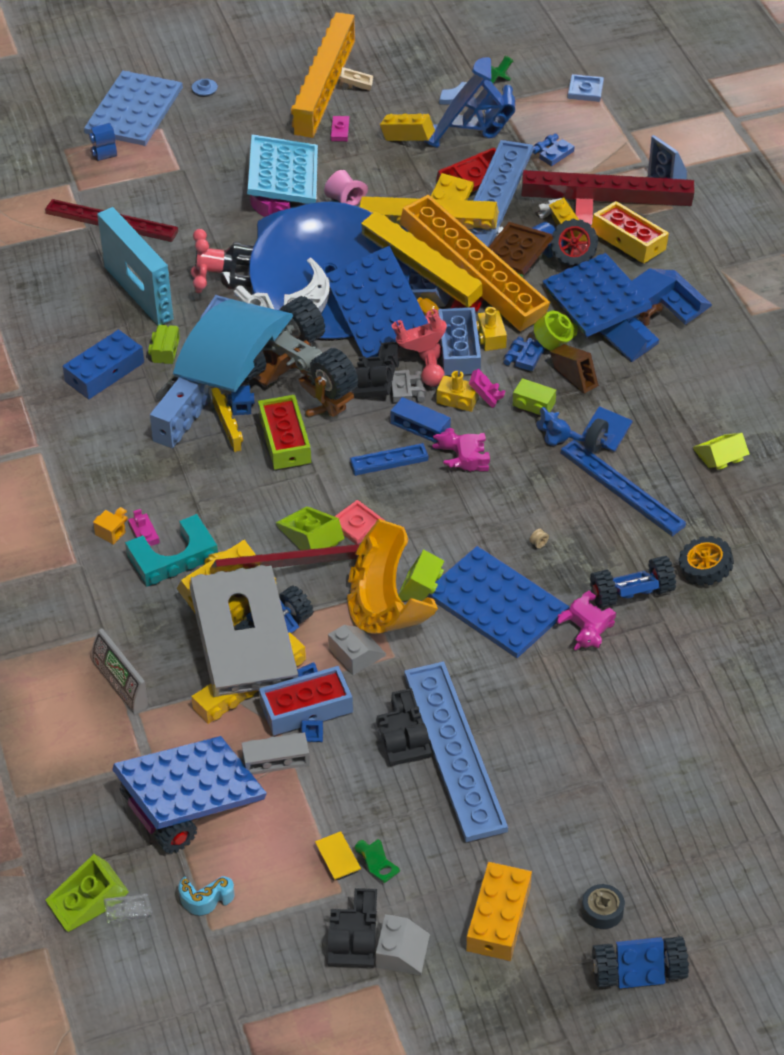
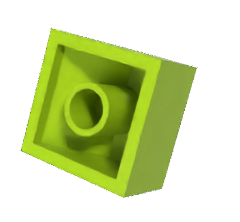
M423 549L409 569L398 593L401 601L410 600V598L424 600L429 593L433 594L438 585L435 581L436 579L439 580L444 572V569L441 568L444 560Z

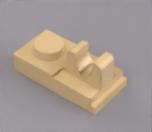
M342 67L340 86H343V83H347L350 89L354 85L361 89L371 90L372 75Z

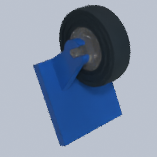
M599 406L581 435L585 437L584 448L596 453L602 446L615 452L633 421Z

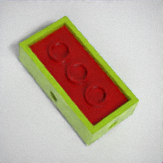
M289 395L258 401L259 418L274 470L311 463V447L296 396Z

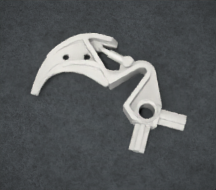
M309 258L307 262L314 272L312 281L303 290L290 295L285 294L284 305L299 296H305L322 312L329 297V279L322 268L312 258ZM243 286L236 287L234 294L242 302L274 309L267 293L251 295Z

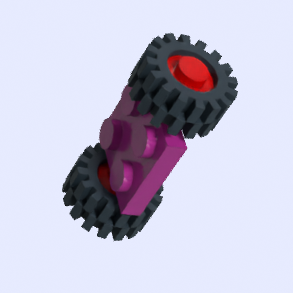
M121 782L120 793L149 833L156 832L154 837L166 853L172 854L173 851L177 853L180 848L182 850L185 849L184 846L186 844H191L190 840H194V835H197V827L191 820L156 829Z

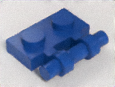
M555 133L545 137L544 141L536 143L532 153H540L539 159L553 166L573 153L575 146L564 139L556 141L559 139V136Z
M517 337L512 342L511 349L505 354L504 364L510 365L511 362L516 361V367L533 371L545 347L538 340L529 338L527 342H523L524 339L522 337Z

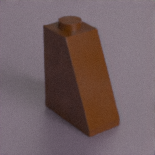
M566 344L550 351L554 368L582 393L585 394L599 386L591 353Z

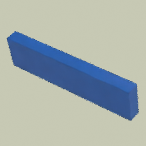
M424 443L351 457L350 463L356 476L428 461V454Z

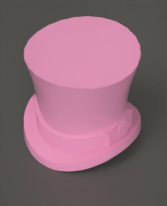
M345 170L335 172L328 179L324 188V193L327 197L335 199L340 203L355 206L361 202V197H365L368 192V187L365 183L357 180L353 181Z

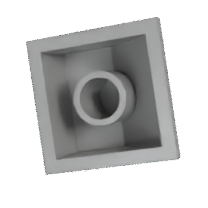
M343 625L328 634L329 650L352 675L386 656V653L359 627Z
M385 914L376 951V968L422 975L430 934L408 918Z

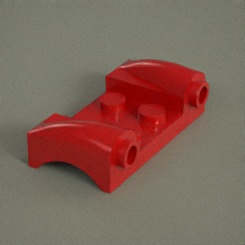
M493 147L439 170L436 181L438 182L443 173L474 183L471 192L478 190L496 149Z

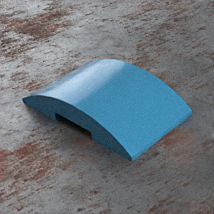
M233 299L217 304L198 321L187 337L175 364L173 375L235 392L255 367L253 363L255 357L269 340L275 341L292 319L293 314Z

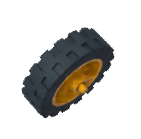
M702 536L697 540L693 539L690 541V544H686L683 547L684 550L680 551L679 564L682 574L692 584L698 583V585L704 586V584L713 585L714 582L719 583L722 581V578L728 577L729 571L733 570L734 560L731 548L726 541L723 542L719 537L716 539L714 536H708V538Z

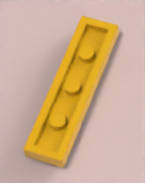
M218 387L212 388V403L233 451H241L243 436L241 431H237V422L235 418L232 419L230 406H226V397L224 393L221 394Z

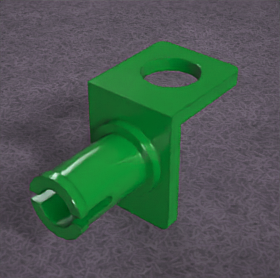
M505 55L498 67L491 66L492 78L490 81L494 83L498 76L510 81L511 78L506 74V71L514 61Z
M377 839L370 845L364 840L356 843L355 852L364 857L368 872L383 883H386L400 872L399 867L386 859L381 840ZM384 868L392 869L388 874H380V871Z

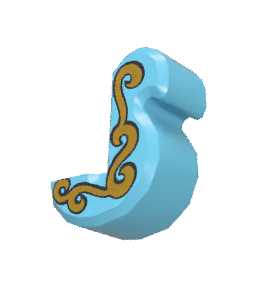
M185 876L179 882L178 889L181 904L191 914L200 916L209 914L215 909L218 901H222L223 905H228L235 896L234 884L229 877L221 876L199 891L194 889Z

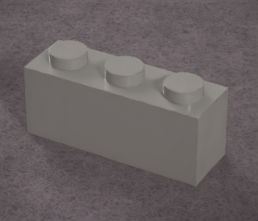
M293 733L286 736L242 742L244 765L252 775L310 766L305 733Z

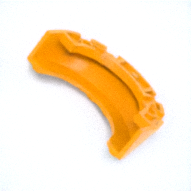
M381 519L375 522L362 540L356 552V555L359 556L355 567L350 569L348 583H351V594H347L350 615L359 629L371 634H380L419 625L433 616L438 610L434 599L429 597L423 601L410 598L406 605L399 598L396 588V572L401 554L408 543V537L404 527Z

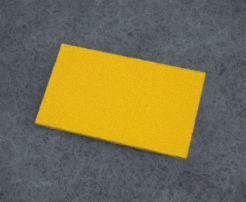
M341 831L315 841L334 880L343 879L361 870Z

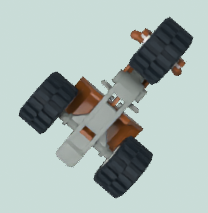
M299 296L280 308V311L292 313V319L275 341L269 340L253 360L255 367L242 383L253 379L263 386H267L277 380L283 373L292 368H297L304 375L299 378L301 386L312 397L317 398L322 403L321 406L307 410L305 415L311 417L328 410L329 415L334 417L346 409L345 403L354 398V394L351 391L357 387L358 376L352 362L341 350L330 348L322 353L320 349L310 345L311 342L324 335L325 323L317 306L307 297Z

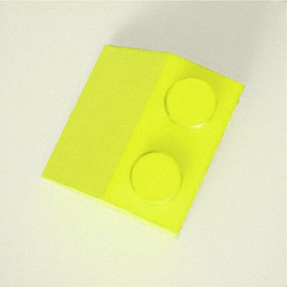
M743 433L724 434L693 447L694 451L708 468L716 467L717 470L727 467V463L731 461L733 463L744 460V456L749 455Z

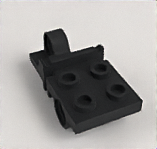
M396 341L381 343L378 357H358L359 362H357L359 368L355 369L358 376V384L352 392L354 398L389 395L395 368L399 367V345Z
M412 688L392 692L391 704L393 712L377 715L376 717L377 727H379L390 766L431 757L432 752L429 746L427 728L425 723H422L421 713H419V706H417Z
M355 888L354 909H330L328 966L374 968L377 889Z

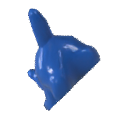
M545 407L540 409L541 419L537 421L536 426L539 430L546 432L545 442L548 445L556 446L559 443H564L568 438L576 441H585V437L572 431L565 420L557 418L560 414L559 412H548Z

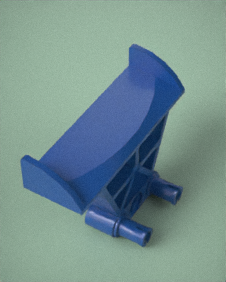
M480 58L475 62L472 69L475 75L453 99L440 122L433 125L435 132L428 141L424 142L438 148L439 139L449 127L483 130V135L486 138H494L515 113L513 88L510 85H505L502 88V95L490 81L491 58ZM482 85L484 89L480 92L477 98L473 97V95ZM465 106L468 107L463 115H459Z

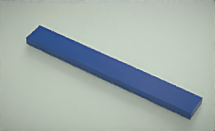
M576 440L561 448L563 456L670 536H674L686 526L684 520L599 457L586 450Z

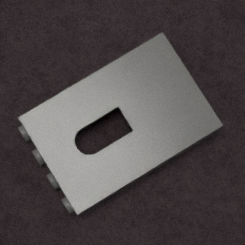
M261 565L252 569L240 568L231 572L220 571L211 575L199 574L191 577L190 591L214 697L259 690V688L298 678V671L272 566ZM242 594L248 599L255 628L234 630L228 600L232 595Z

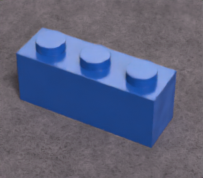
M403 397L391 409L392 425L434 443L438 442V440L434 439V435L445 432V429L451 427L450 417Z

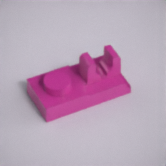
M479 369L472 372L469 385L491 408L495 407L496 402L504 398L505 390L499 391V384H492Z
M141 509L133 511L134 518L128 519V523L135 537L143 535L150 546L159 544V537L147 513L142 515Z

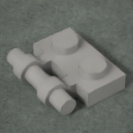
M409 370L394 372L392 381L393 402H398L402 397L412 401V396H416L419 402L425 400L426 389L423 386L424 382L421 377V371H416L415 375H410Z

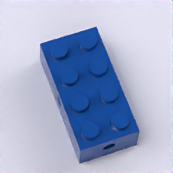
M118 329L64 364L62 367L65 382L89 400L144 363L143 347Z

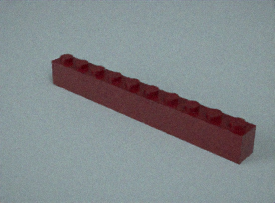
M523 170L521 197L565 198L573 200L578 198L607 202L692 206L694 180Z

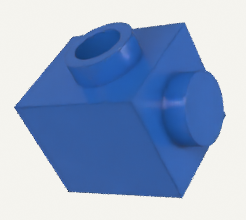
M250 385L239 386L235 392L231 391V394H228L229 406L232 405L233 416L252 414L251 404H255L254 393H250Z

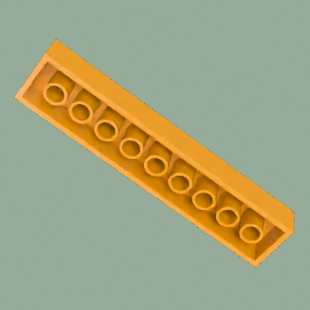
M336 12L334 18H331L330 27L326 29V36L322 38V45L318 47L317 56H314L313 65H310L309 74L305 76L304 85H301L300 94L296 96V103L291 108L294 135L314 138L341 75V69L345 66L355 43V15Z
M426 195L403 208L399 223L419 241L425 242L428 247L438 251L441 256L451 260L457 267L464 269L473 278L479 279L483 290L481 297L499 311L520 332L536 323L537 320L547 313L550 301L431 196Z

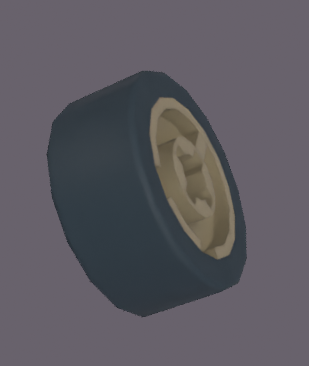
M598 884L590 887L583 895L581 912L584 920L589 925L598 929L615 927L620 923L624 914L625 900L623 894L617 888L607 884Z

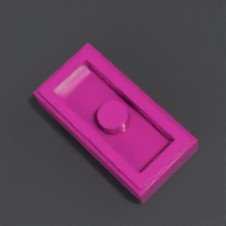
M333 116L331 141H348L349 116Z

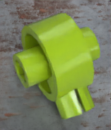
M553 310L547 312L534 324L536 340L543 347L551 351L563 344H567L577 335L578 331L577 325L571 322L567 316Z

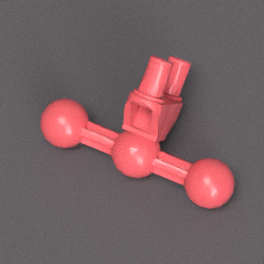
M432 309L434 314H432L431 310L426 313L425 317L428 324L407 331L401 320L398 321L399 326L395 321L392 324V329L396 334L397 344L403 348L419 352L420 357L426 361V367H424L421 374L423 382L427 386L437 387L443 376H445L442 367L437 365V359H439L442 352L438 342L446 331V322L441 320L436 309Z

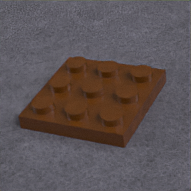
M508 222L488 248L514 271L524 275L553 240V237L550 233Z

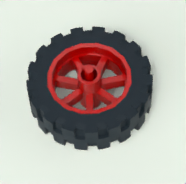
M581 219L565 220L553 231L551 250L559 263H563L567 267H575L584 261L593 259L597 252L598 237L595 229L588 222L585 223ZM573 231L580 232L578 237H574ZM570 232L571 239L564 237V235ZM584 234L587 241H579V239ZM564 240L570 244L562 247L561 241ZM579 245H587L586 250L583 252ZM571 247V254H567L564 250ZM574 249H577L581 254L573 255Z

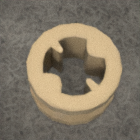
M539 528L531 535L530 543L535 544L537 548H542L547 543L549 535Z

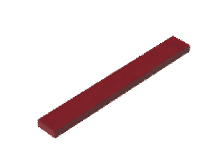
M52 199L45 208V213L48 215L99 226L97 213L104 211ZM120 214L142 236L172 242L179 232L176 226Z
M360 544L216 559L210 567L211 574L220 571L231 572L240 568L252 569L259 565L277 568L357 559L359 555H356Z

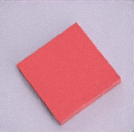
M356 500L335 516L339 518L343 535L355 544L362 542L378 519L384 520L359 500Z

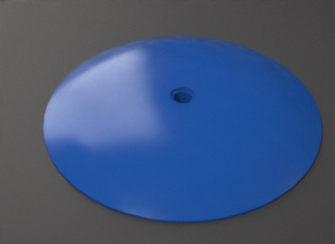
M317 202L293 208L277 217L260 234L251 254L250 279L254 293H267L274 309L280 311V308L284 306L285 294L290 295L303 290L312 281L314 272L307 262L309 258H312L322 268L324 273L327 274L383 249L362 235L361 223L372 212L346 203ZM396 258L409 283L410 267ZM329 287L328 301L321 312L325 323V333L320 338L340 339L352 337L353 334Z

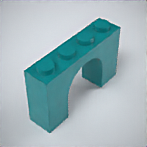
M197 514L179 521L180 533L188 546L177 555L164 556L157 554L152 550L143 535L125 542L127 556L146 587L205 564V559L209 557V554L218 552L216 542Z

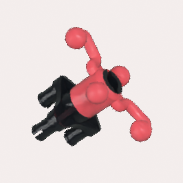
M202 229L194 231L193 238L197 252L195 266L191 269V275L194 278L193 286L196 293H201L206 287L207 271L222 273L229 286H252L250 276L238 275L235 270L236 265L250 266L253 245L233 242L227 250L210 249L209 243L206 240V232Z

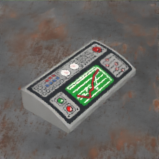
M103 629L98 630L92 647V662L134 715L149 708L145 681Z

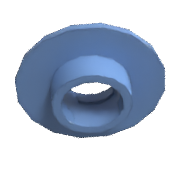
M201 79L193 83L192 90L197 95L207 96L213 94L218 86L213 80Z

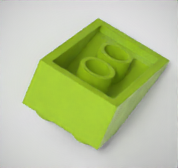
M308 506L276 522V526L300 550L334 547L338 545V542L345 539L339 518Z
M93 854L46 899V902L65 930L69 932L113 908L129 891L109 863Z

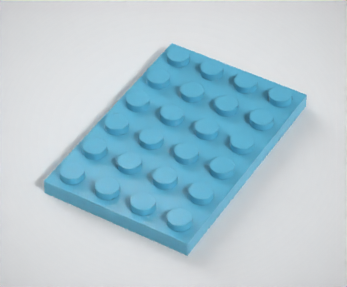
M252 135L247 194L255 197L262 196L270 199H281L288 202H301L303 204L316 203L318 145Z

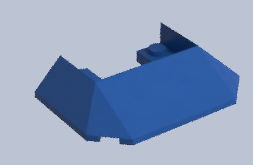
M649 268L632 280L650 300L651 305L661 302L685 325L712 306L703 295L675 270ZM639 314L599 331L631 362L659 344V339L637 319Z

